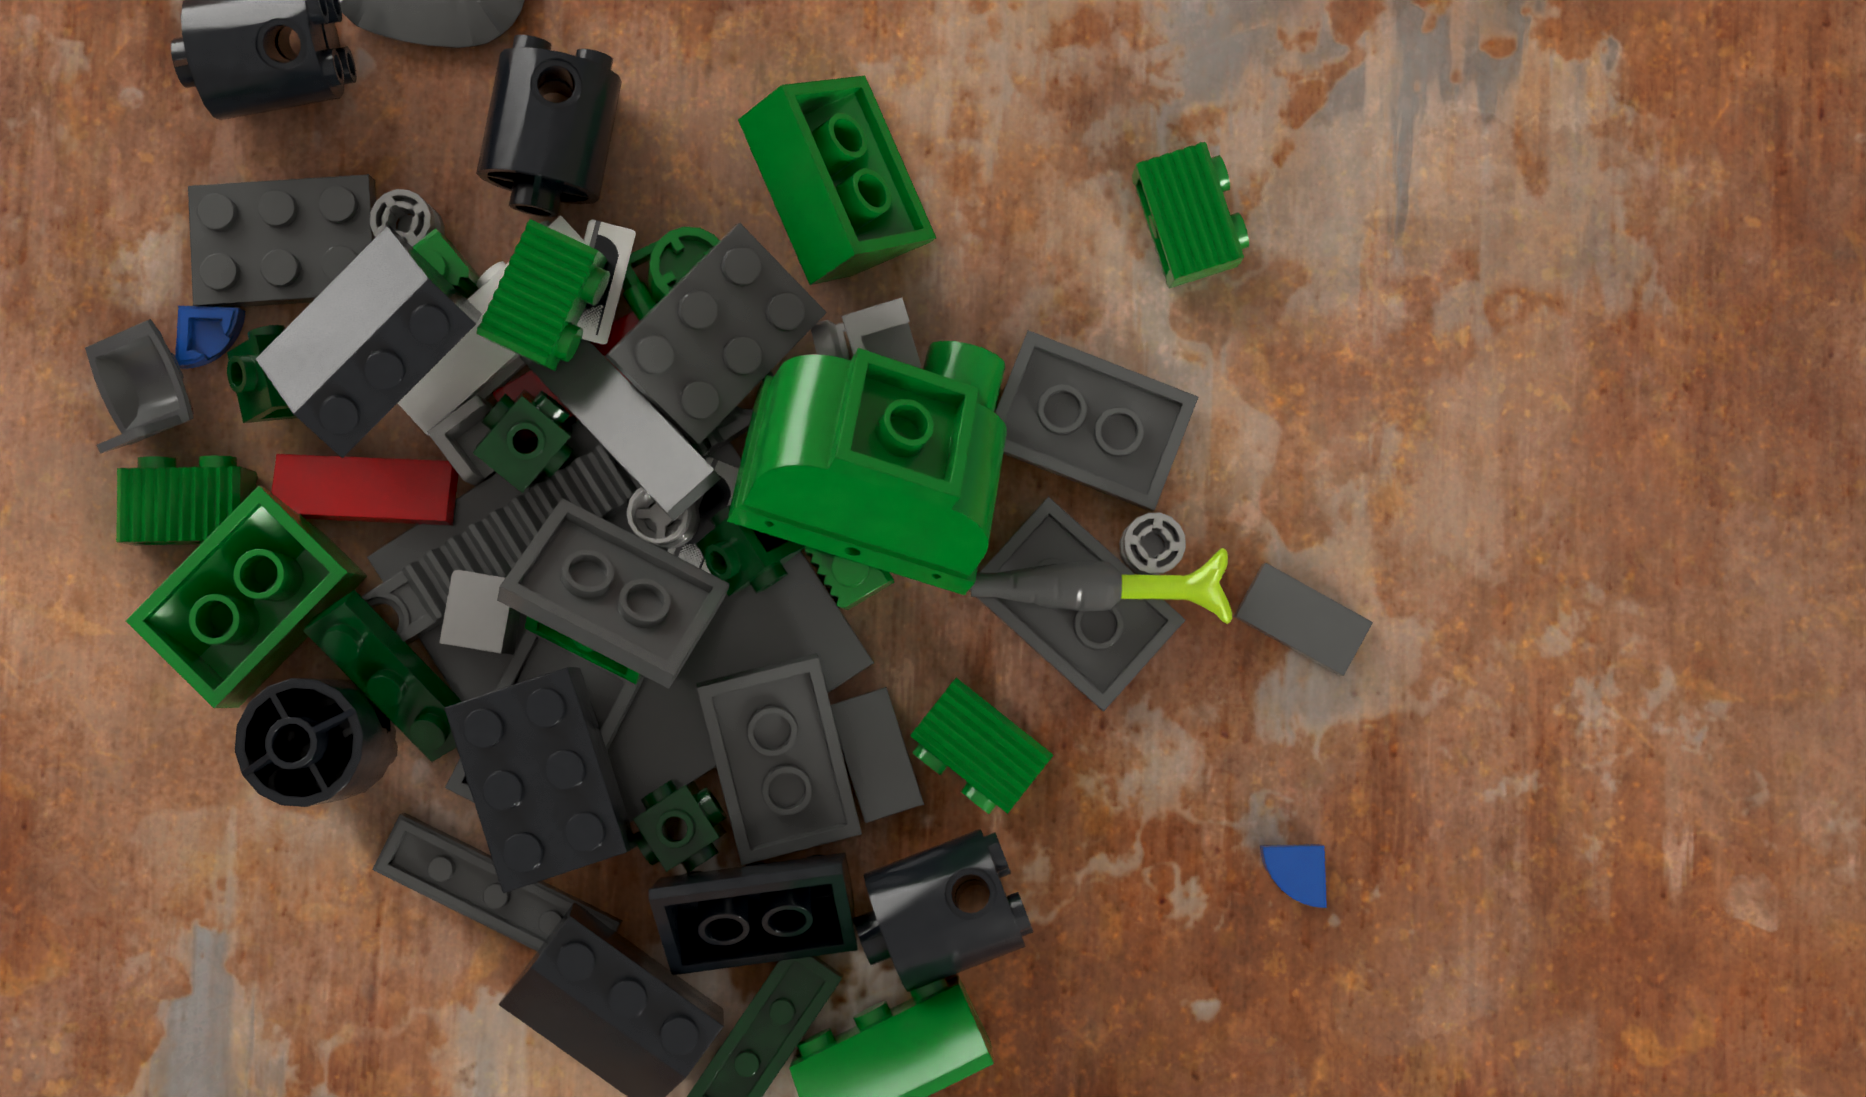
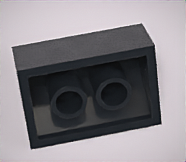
M387 225L256 358V361L292 413L343 458L477 324L482 313L390 225Z
M846 853L817 854L802 859L772 863H751L742 867L705 872L691 871L683 875L661 877L649 889L650 906L672 975L858 950L857 933L853 920L855 917L853 889Z
M575 902L499 1002V1006L627 1097H666L688 1076L724 1027V1011L722 1007L677 975H672L669 969L616 931L610 929Z

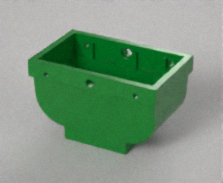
M861 348L857 349L851 361L835 356L815 354L793 357L780 366L774 377L766 375L758 388L727 522L965 595L975 584L978 564L988 550L1007 435L1006 425L996 413L977 403L979 388Z

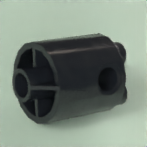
M339 0L183 1L181 10L182 37L174 38L171 41L173 65L181 84L185 88L196 87L204 106L216 119L225 120L340 99L344 93V85L355 83L357 78L352 53L347 46L340 47L335 23L342 21ZM292 30L298 34L301 49L299 55L290 46L289 37Z
M515 35L512 48L504 49L499 55L476 174L482 180L494 186L511 191L510 208L530 215L553 218L558 216L560 203L593 204L599 200L622 81L618 74L611 71L613 58L605 53L590 49H578L576 56L552 51L551 43L544 39L529 35ZM549 93H559L568 100L561 103H553L546 100L543 96Z
M291 678L267 686L248 703L237 724L235 754L243 777L259 795L279 805L309 807L344 800L366 792L384 776L388 766L394 762L397 756L398 745L395 740L396 729L394 723L352 680Z
M981 829L864 873L863 876L873 910L854 917L853 920L870 965L892 958L904 988L907 992H910L1026 947L1023 936L1034 931L1019 892L1007 896L1000 878L1010 875L1011 871L996 832L983 836ZM972 885H981L989 889V900L983 909L973 913L963 912L959 909L958 902L964 889Z

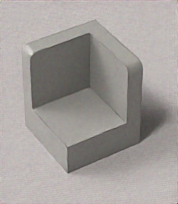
M903 297L841 316L853 356L857 349L861 348L918 368L921 367L908 324L910 320Z
M479 395L472 397L427 431L465 482L474 486L479 485L497 473L473 454L476 445L490 430L481 421L493 408V404Z
M464 570L453 571L439 643L514 655L521 612L497 601L499 587L505 577Z

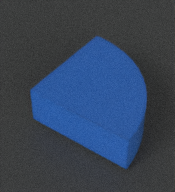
M178 306L175 357L180 368L189 369L204 366L225 354L235 343L242 330L246 311L235 307Z
M1260 845V854L1265 870L1280 890L1300 903L1313 907L1327 908L1324 845Z

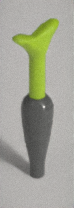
M1224 548L1218 550L1202 567L1187 575L1121 574L1117 568L1108 562L1079 561L997 573H977L975 584L971 587V597H997L1078 611L1110 610L1121 599H1173L1194 602L1215 613L1226 624L1231 622L1233 615L1229 601L1219 583L1228 565V553Z

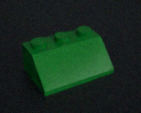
M865 75L780 85L738 119L809 285L854 276L936 239V235Z
M258 486L133 612L126 622L214 709L239 708L308 638L303 630L313 617L355 590L367 575L322 531L263 486Z
M959 975L948 981L944 978L910 991L911 999L891 1009L887 1001L877 1003L853 1017L857 1026L834 1036L831 1028H828L800 1042L797 1045L800 1054L793 1057L789 1067L798 1096L928 1097L993 1065L991 1041Z

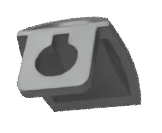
M151 319L85 347L100 395L115 424L122 433L97 444L96 446L100 454L126 445H132L193 419L194 411L183 382V373L175 355L170 352L161 332Z

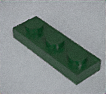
M355 590L313 617L303 630L307 636L431 762L457 748L444 708L462 701Z
M817 956L778 961L687 1097H763L842 980L843 974Z

